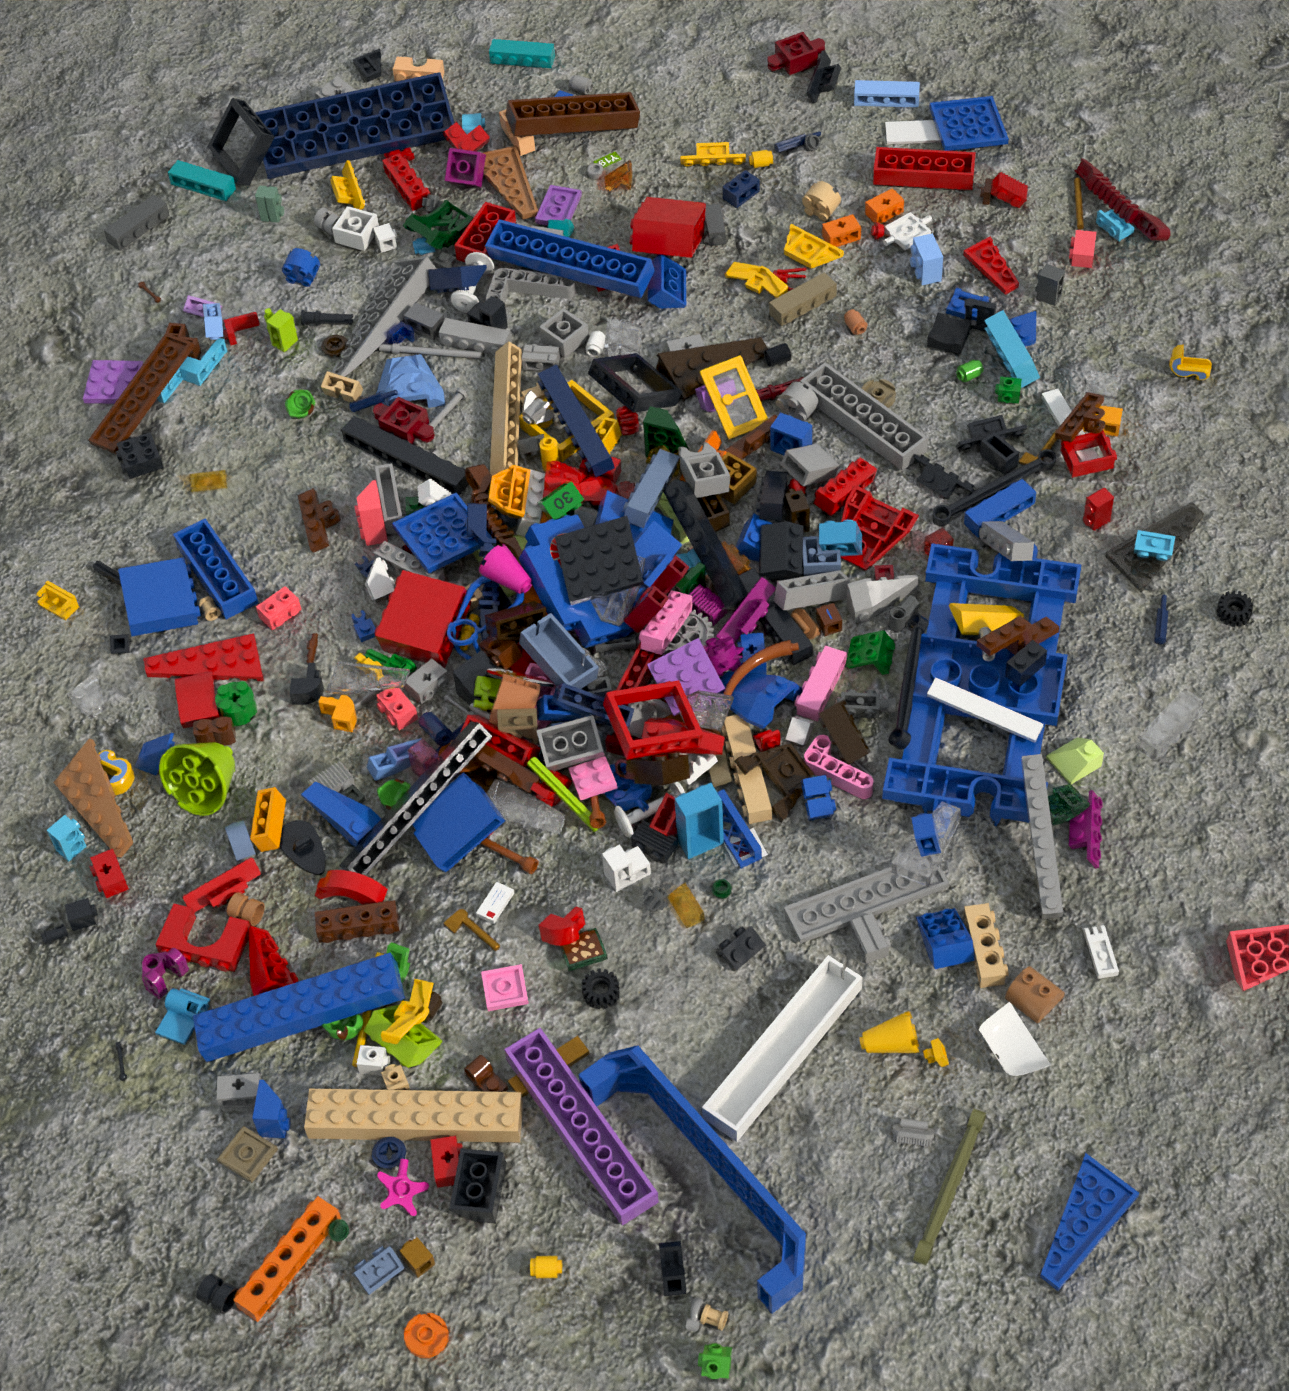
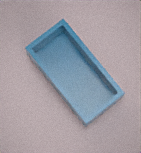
M712 783L701 785L695 790L682 793L675 798L678 843L688 859L724 844L722 800Z

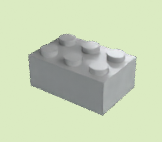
M593 715L536 730L548 770L556 771L604 757Z

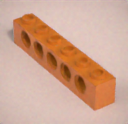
M319 1196L314 1201L309 1202L303 1215L293 1222L290 1231L279 1239L277 1247L273 1252L266 1255L260 1268L253 1271L247 1284L236 1292L234 1298L236 1307L256 1322H259L340 1221L341 1216L338 1209ZM312 1221H319L316 1225H310ZM301 1237L305 1238L304 1241L296 1243L297 1239ZM285 1255H291L289 1259L282 1260ZM277 1272L274 1277H268L270 1273ZM263 1290L261 1294L253 1295L255 1291Z

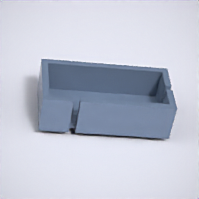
M552 613L539 620L537 626L533 624L521 632L519 644L556 686L565 683L582 689L597 679L598 665L589 655L585 657L586 652Z

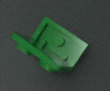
M885 630L854 636L850 642L846 667L851 669L873 664L882 675L889 674L895 649L894 640L890 638Z

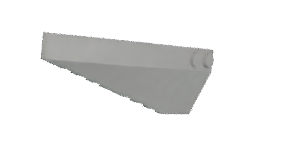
M427 256L392 262L376 284L375 289L378 291L376 294L375 292L371 294V302L366 304L364 308L366 312L360 316L351 333L353 338L348 339L346 343L348 348L342 351L340 355L342 359L336 363L331 373L344 377L368 358L404 319V314L426 292V288L430 284L428 269H436Z

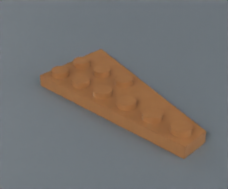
M511 146L484 152L483 154H486L483 176L522 219L536 217L538 209L517 147Z
M88 739L53 783L106 845L114 850L115 855L122 858L132 846L133 840L127 824L122 820L121 809L114 799L116 796L108 775L100 763L102 760L95 750L96 744L94 740Z

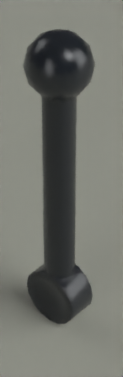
M119 1041L116 1042L120 1066L119 1079L125 1081L127 1075L124 1072L122 1046Z

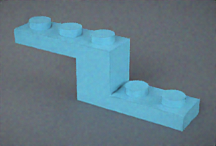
M217 339L210 346L206 354L202 356L201 360L187 356L159 395L158 402L165 403L182 380L201 386L227 352L224 339Z

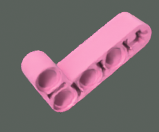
M827 735L817 736L804 754V761L815 774L814 776L826 775L827 780H830L832 785L858 798H870L873 794L872 776L832 757V742Z

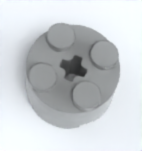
M793 382L778 397L775 403L783 414L805 421L817 408L818 398L811 388L806 389L803 387V383Z

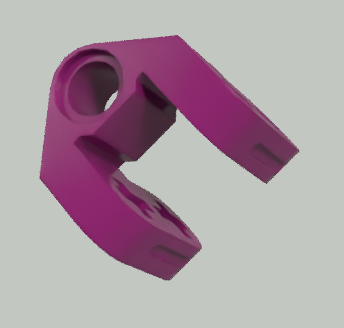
M171 948L168 952L149 954L142 961V981L145 989L157 999H161L168 992L165 982L161 977L167 968L179 977H183L189 971L185 957L176 948Z

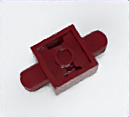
M804 32L775 42V54L767 58V67L771 71L784 68L789 75L814 67L818 62V55L821 54V51L825 50V41L821 38L810 41Z
M397 397L390 406L379 403L373 408L374 418L378 420L379 427L388 433L391 432L411 444L415 438L428 443L435 437L434 427L428 425L427 409L400 397Z

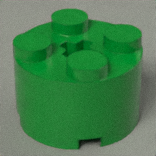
M240 681L218 687L215 702L220 717L232 718L234 726H241L250 722V718L257 713V704L250 686L246 682Z

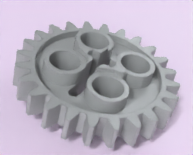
M694 609L664 652L676 650L699 638L703 646L706 645V640L714 638L712 622H708V617L703 618L702 612L697 615Z

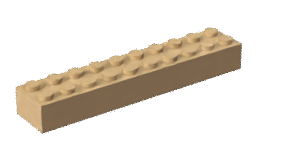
M309 1088L304 1129L308 1139L380 1140L385 1137H396L400 1140L431 1141V1139L456 1136L457 1141L520 1143L523 1100L521 1092Z

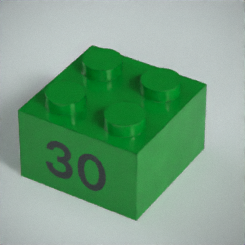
M566 481L537 502V504L549 520H557L566 516L569 510L575 511L582 506L581 502L584 498L572 481Z

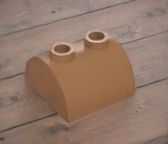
M1029 966L1012 982L1005 999L1038 1024L1064 997L1065 992Z

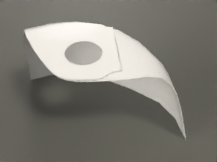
M1010 1002L990 1016L979 1027V1031L1004 1071L1009 1075H1024L1051 1066V1063L1045 1057Z

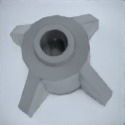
M531 390L525 395L522 409L523 420L528 424L550 421L555 416L550 409H547L550 403L540 398L534 400L537 396Z

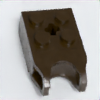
M680 751L628 760L622 758L615 762L616 774L625 779H634V784L667 785L690 778L688 755H681ZM621 763L627 764L626 773L621 771Z

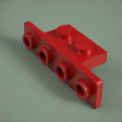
M250 857L183 895L182 898L187 907L193 908L194 913L209 904L212 907H220L226 904L227 899L235 893L243 894L245 892L244 889L248 888L247 882L261 875V872L254 859Z

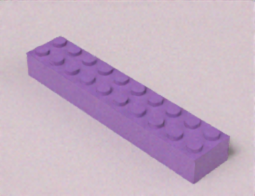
M541 1028L504 1049L507 1062L622 1226L659 1203L658 1192Z

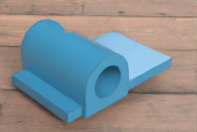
M172 988L165 999L167 1013L157 1028L156 1035L185 1045L195 1029L193 1015L207 1011L211 1000L183 988L180 990Z

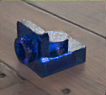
M402 321L387 332L388 344L401 343L405 338L411 342L415 341L414 329Z

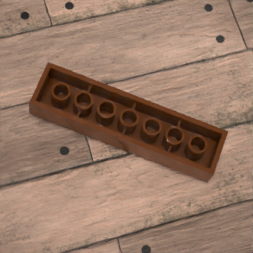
M631 92L508 100L506 118L514 136L638 128L640 110Z

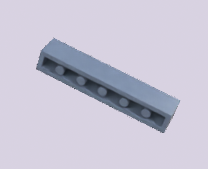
M662 449L658 451L657 455L653 454L650 464L648 463L645 473H642L639 483L637 482L634 488V492H631L628 502L624 504L622 512L625 513L624 516L628 517L629 523L642 528L645 527L664 493L662 490L668 486L677 469L680 456Z

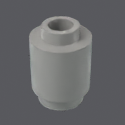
M579 75L571 76L569 88H572L573 91L587 95L593 90L594 84L592 79Z

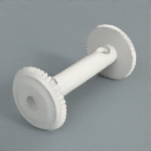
M473 252L465 259L467 266L487 265L483 275L491 273L494 269L491 258L483 253ZM476 286L469 287V290L453 292L451 295L453 306L459 311L468 313L479 303L477 297L473 295Z
M679 782L670 784L672 792L670 795L677 798L680 794L685 793ZM664 796L649 803V809L647 811L645 809V812L638 808L626 815L621 807L616 806L614 815L623 834L631 838L634 834L631 825L655 814Z

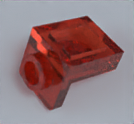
M624 481L619 483L620 485H617L618 495L629 499L631 492H634L635 482Z

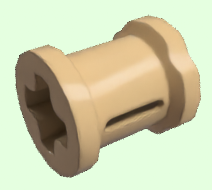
M206 596L199 601V608L204 611L205 618L208 621H213L220 616L221 611L215 606L214 599L211 596Z
M706 1304L701 1315L700 1324L704 1325L707 1323L718 1327V1330L722 1331L727 1322L728 1311L722 1312Z

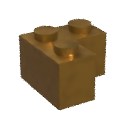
M727 452L722 457V460L730 474L729 492L720 493V496L735 505L757 483V470L752 465Z

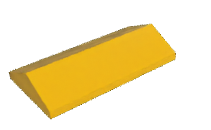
M950 603L948 605L963 635H979V630L982 627H988L992 632L1018 616L1024 618V614L1013 606Z

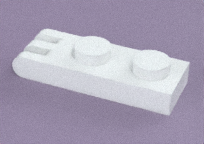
M1096 926L1091 927V935L1088 928H1083L1097 978L1118 976V966L1105 926H1099L1100 933H1098Z

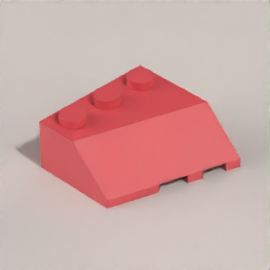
M373 480L357 497L358 505L354 506L358 526L362 528L360 529L361 540L365 539L366 546L381 544L384 541L388 542L376 480Z
M1289 924L1230 931L1226 943L1235 980L1243 991L1289 970Z

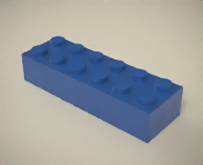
M206 518L173 534L178 550L190 565V568L209 596L214 599L215 605L220 609L226 620L259 603L255 589Z

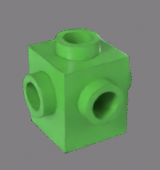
M717 1343L705 1345L703 1353H699L698 1367H702L701 1376H707L710 1379H729L732 1347H723Z

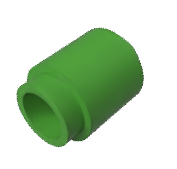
M971 360L958 366L956 375L959 380L968 382L979 377L983 373L984 368L979 360Z

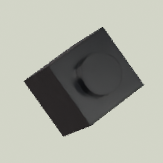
M89 898L65 905L68 922L73 931L96 925L95 916H98L95 904L91 905Z

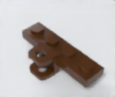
M1087 392L1055 431V438L1072 442L1083 427L1086 432L1101 433L1106 426L1105 422L1100 420L1105 415V411L1099 408L1104 402V396Z
M313 488L297 496L309 547L314 553L329 546L325 527L329 528L340 522L341 518L338 509L333 508V503L330 500L319 504L317 492Z

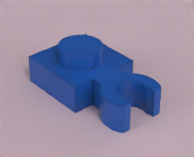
M361 610L362 616L360 618H356L354 614L351 615L354 630L361 643L374 638L376 629L371 618L367 619L363 610Z

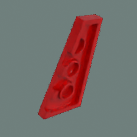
M991 236L963 250V256L1002 293L1006 295L1019 288L1017 278L1012 270L1007 267L1004 257H1001L997 246H994Z

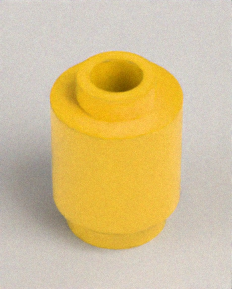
M761 150L751 152L749 156L750 166L753 165V168H760L773 164L772 151Z
M557 1255L536 1256V1258L530 1259V1275L536 1276V1279L558 1278V1274H562V1260H558Z

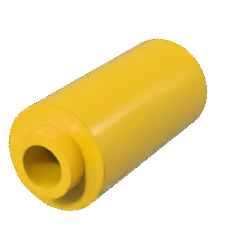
M545 437L539 443L542 469L545 473L547 461H559L557 440L553 437Z

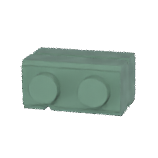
M259 186L255 198L261 221L280 222L285 210L284 206H281L282 196L278 193L277 187Z

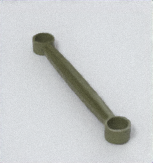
M974 1108L970 1115L967 1129L948 1169L923 1238L919 1241L913 1261L927 1265L930 1259L934 1242L956 1195L957 1186L962 1180L978 1133H980L986 1118V1113Z

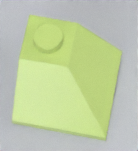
M1077 737L1046 755V759L1071 785L1100 768L1104 753L1091 739Z

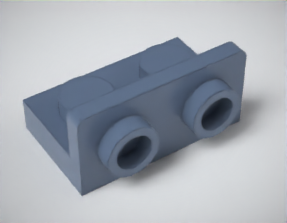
M383 1245L372 1252L374 1257L367 1262L363 1259L354 1266L355 1271L352 1272V1275L357 1278L368 1295L405 1269L390 1246L386 1248Z

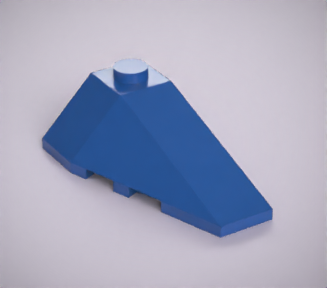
M316 781L301 794L354 847L381 820L371 808Z

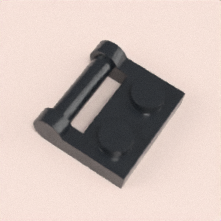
M971 298L966 299L964 302V307L966 308L965 319L971 320V329L986 332L985 328L987 325L985 320L996 314L997 304ZM973 308L977 309L976 321L972 320Z

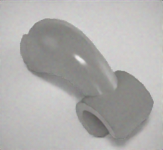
M694 1298L691 1301L690 1318L688 1317L686 1322V1329L696 1332L700 1328V1320L698 1318L704 1307V1301L700 1298Z

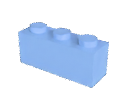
M220 303L203 304L206 338L209 337V339L216 340L223 337Z

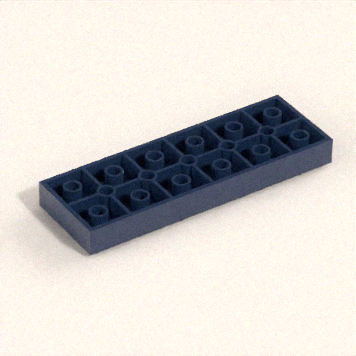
M441 72L255 112L275 136L263 159L267 179L344 163L346 160L353 161L398 149L403 150L409 147L412 148L447 140L444 137V131L454 124Z

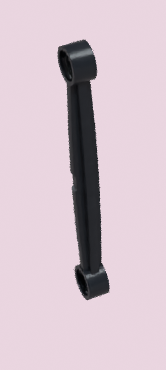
M1044 449L1039 452L1038 459L986 484L948 507L945 505L936 506L932 514L933 523L937 526H946L949 524L951 516L995 495L998 491L1009 487L1013 482L1024 479L1040 469L1051 470L1055 466L1056 454L1052 450ZM1049 457L1052 459V462H1043L1041 458ZM945 513L948 517L940 519L936 514Z
M919 613L912 615L907 622V629L911 631L903 673L896 728L891 732L888 739L889 744L898 750L905 749L911 741V735L907 732L916 681L921 635L927 630L929 621Z

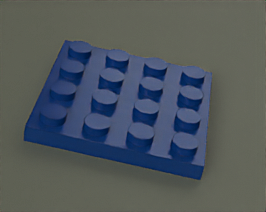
M993 96L930 103L929 109L944 151L1008 144L1009 138Z
M457 493L392 523L394 530L428 574L479 550L481 547L472 537H467V505ZM486 530V536L488 538H492Z

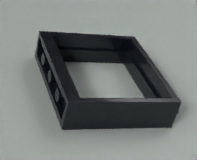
M232 98L207 147L212 152V155L218 159L219 164L234 178L236 184L250 186L275 136L246 101ZM239 116L257 136L240 169L223 149Z
M638 353L593 359L588 371V375L633 413L648 411L650 406L656 408L676 406L682 390ZM632 370L656 392L640 394L615 372Z

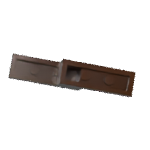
M1018 616L978 639L977 647L989 656L1004 648L1016 655L1032 640L1039 644L1059 632L1060 626L1048 617H1044L1031 624L1022 616Z

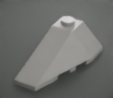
M897 576L891 580L881 577L878 581L866 578L848 583L846 607L854 623L872 619L918 589V576Z

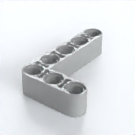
M499 268L494 272L486 300L493 296L505 303L508 292L571 299L576 295V285L574 280L548 273Z

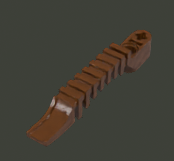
M484 464L466 467L465 477L473 490L471 503L487 504V532L491 535L492 539H496V546L502 547V544L507 546L520 563L519 557L522 554V550L516 538L513 537L514 531L506 532L508 529L507 525L501 526L502 520H496L498 515L497 513L493 514L495 509L488 502L492 475Z

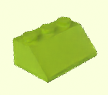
M399 1005L373 1011L364 1032L370 1036L371 1040L385 1047L387 1053L393 1055L399 1060L401 1065L407 1068L420 1065L442 1043V1040L422 1023L414 1025L401 1038L398 1044L384 1042L381 1039V1032L386 1031L396 1021L394 1020V1013Z

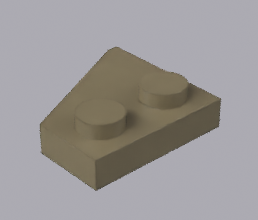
M537 708L497 710L498 730L511 733L519 738L524 736L532 739V743L538 744L536 731L538 730Z

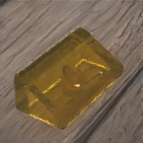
M225 470L189 474L191 492L227 488V472Z
M686 883L681 884L667 896L686 928L705 920L702 908Z

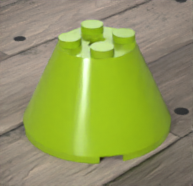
M216 742L178 744L170 747L162 755L159 764L160 778L168 795L172 794L179 802L177 805L187 812L200 816L215 813L225 802L232 776L235 772L233 751L229 746H223Z

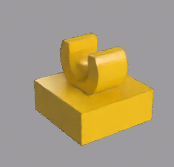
M939 1038L931 1040L932 1048L923 1051L925 1059L928 1060V1063L937 1061L941 1067L949 1065L943 1043Z

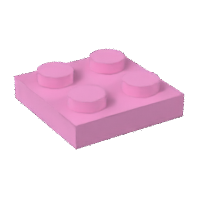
M606 756L568 768L580 800L618 788Z
M522 964L481 972L488 1011L529 1004Z

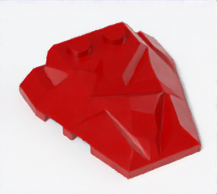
M547 461L543 498L566 481H572L584 498L581 502L582 505L585 501H590L593 505H599L607 490L616 494L617 485L610 479L588 475L585 470L568 466L559 461Z

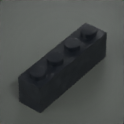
M766 471L765 477H762L756 505V512H760L759 519L782 521L788 472Z

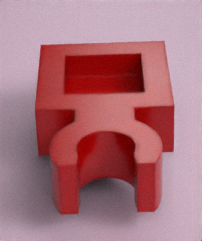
M410 147L405 148L402 152L398 149L384 154L385 159L398 153L403 158H406L407 161L415 159Z

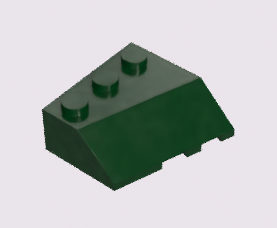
M650 406L643 420L645 457L652 458L653 454L657 455L660 449L678 455L679 447L683 446L689 450L679 427L669 412L662 408Z

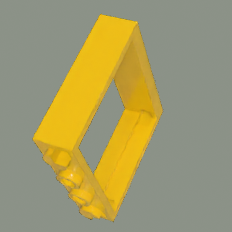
M570 380L567 382L575 397L599 416L591 422L595 430L603 417L614 419V413L575 381ZM550 401V402H549L550 405L548 406L547 409L552 410V407H551L552 402ZM522 414L519 416L520 428L529 436L533 437L544 434V437H551L538 425L526 423L522 418ZM572 436L561 444L557 442L559 461L561 462L579 450V448H574L571 442Z

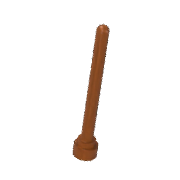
M598 795L590 797L592 813L589 816V820L593 828H602L606 824L605 814L600 811Z
M485 838L480 843L519 863L523 870L529 874H533L538 867L539 861L531 856L524 858L488 838Z

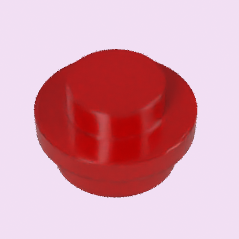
M875 222L871 227V235L874 236V239L884 236V225L879 222Z

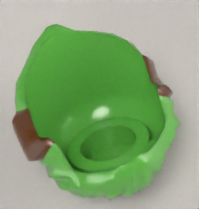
M299 389L290 392L286 398L285 407L291 418H305L313 412L316 402L310 391Z
M391 779L377 789L378 797L386 809L390 810L411 786L410 783H406L404 780Z
M356 1014L328 1024L324 1023L322 1026L334 1039L345 1041L354 1038L361 1031L363 1018Z

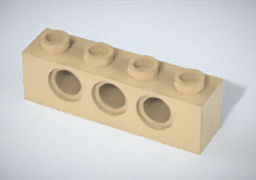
M989 903L964 906L963 918L965 927L973 940L974 965L980 988L1005 985V978L1009 976L1007 964H1003L1002 960L1004 958L1003 947L998 944L1000 935L998 928L994 927V911H990Z

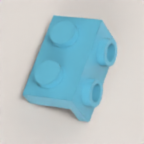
M1111 209L1106 213L1102 210L1097 211L1096 223L1117 241L1134 233L1135 227L1130 223H1126L1125 219L1120 218L1119 214H1116L1114 210Z
M1138 530L1134 553L1142 558L1153 556L1157 560L1167 561V559L1172 558L1175 536Z

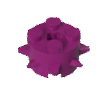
M732 637L719 640L710 638L706 640V645L703 647L718 676H723V672L729 669L733 672L740 666V658L742 656L738 655L744 648L735 647Z

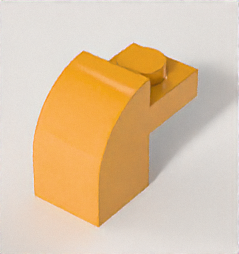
M341 694L339 700L333 697L321 696L318 702L321 713L332 715L331 719L334 729L353 732L357 722V715L351 698L344 694Z

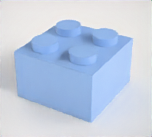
M933 233L913 237V245L910 246L912 253L910 264L911 267L915 268L916 278L920 280L922 285L942 281L943 255Z

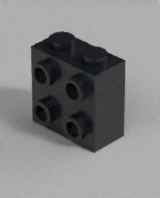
M151 432L117 443L119 450L116 451L118 460L123 461L120 465L123 473L128 474L129 479L163 469V464Z

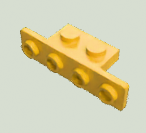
M729 142L696 143L697 155L680 156L681 165L693 166L694 164H700L701 166H708L710 164L725 165L726 163L740 165L746 162V154H729Z
M346 160L342 170L343 177L332 176L330 182L337 202L353 204L354 208L362 210L365 207V200L358 186L354 168L350 161Z

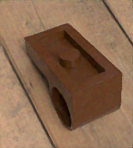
M479 1055L464 1067L465 1076L481 1092H506L508 1090V1085L493 1072L491 1064L483 1055Z

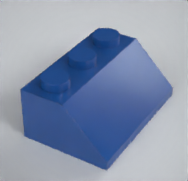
M659 254L652 260L655 272L648 284V301L660 309L685 308L686 269L667 256Z

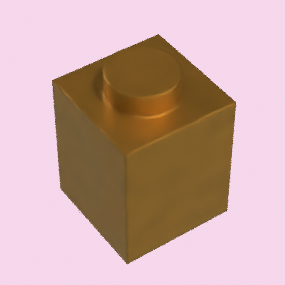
M418 1237L407 1241L402 1246V1249L399 1250L403 1261L418 1278L435 1265L433 1255Z

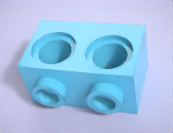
M64 815L48 828L47 832L55 850L69 862L87 846L84 841L85 836L79 830V823L72 818L70 820Z

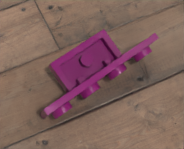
M761 577L717 633L716 637L718 639L732 637L735 643L740 634L747 635L748 632L751 633L757 626V620L763 618L768 612L767 608L770 604L766 601L776 588Z
M1090 790L1088 808L1083 809L1070 818L1069 846L1071 849L1087 846V860L1096 869L1099 868V860L1101 859L1100 842L1102 841L1100 825H1102L1101 808L1103 803L1102 799L1093 790Z

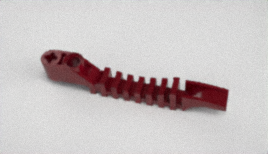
M1081 158V162L1078 168L1075 169V172L1085 180V186H1088V189L1093 191L1094 195H1098V198L1103 200L1104 204L1109 205L1110 209H1114V212L1119 214L1120 218L1125 219L1126 223L1135 225L1150 240L1167 241L1170 238L1171 232L1169 227L1159 218L1138 209L1139 206L1137 204H1131L1132 201L1130 199H1125L1126 196L1120 194L1119 190H1115L1116 187L1112 185L1113 183L1109 181L1108 177H1103L1104 174L1087 160Z

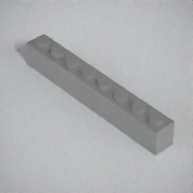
M1042 754L1022 756L1021 766L1041 918H1060L1063 916V906Z

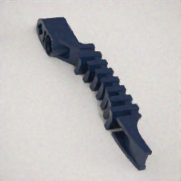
M468 503L467 537H472L481 546L479 557H483L482 565L484 566L486 563L484 558L496 546V539L486 536L487 504ZM494 581L484 583L481 600H479L478 610H480V628L486 625L485 615L497 612L499 609V584ZM486 630L481 632L483 641L489 636Z

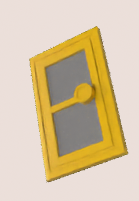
M741 355L699 371L728 440L754 430L768 419Z

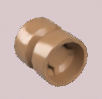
M237 892L228 903L227 916L247 920L250 926H256L264 914L265 904L254 898L248 900L247 895Z

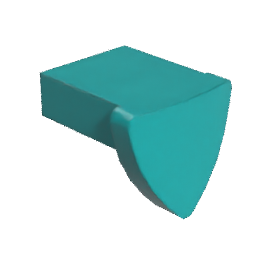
M548 220V228L563 230V235L569 238L573 234L574 225L571 220Z

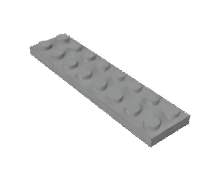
M934 855L918 856L785 906L784 912L801 944L849 926L852 919L863 917L870 913L875 916L949 888V882Z

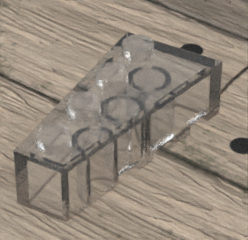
M941 802L932 813L938 832L941 853L921 857L914 835L892 861V873L930 887L961 819V808L945 802Z

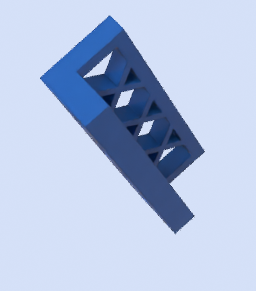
M725 790L718 791L717 793L722 800L723 821L732 825L730 830L723 829L724 843L740 868L761 860V846ZM731 836L740 838V845L732 844L730 842ZM740 851L748 852L751 857L742 861L739 857Z

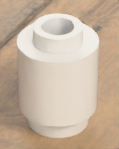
M601 331L591 332L586 345V353L589 356L598 357L602 353L607 340L604 333Z

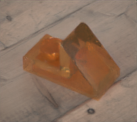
M630 160L604 176L605 188L609 192L620 184L625 185L631 190L632 162Z

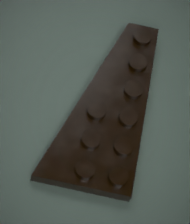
M762 337L663 352L658 353L656 356L672 383L682 390L680 397L682 400H685L696 394V388L705 385L699 371L740 355L745 366L764 357V350L768 348ZM734 368L713 376V379L716 381L736 372L737 369Z

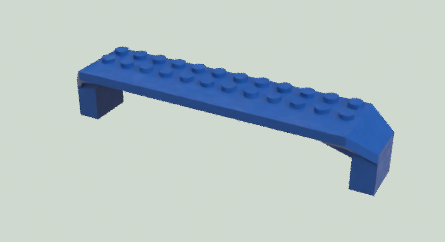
M638 1045L609 1052L579 1074L580 1084L596 1106H599L616 1092L648 1094L782 1246V1261L757 1280L758 1299L771 1314L803 1290L806 1233Z

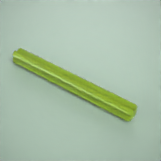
M536 757L528 761L527 765L593 832L600 829L593 828L590 825L589 816L591 812Z

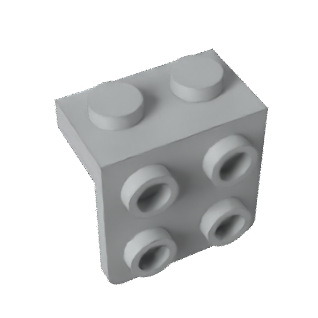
M660 699L629 703L628 707L633 708L634 713L628 730L632 735L642 739L645 721L651 717L664 718L672 714L668 704Z

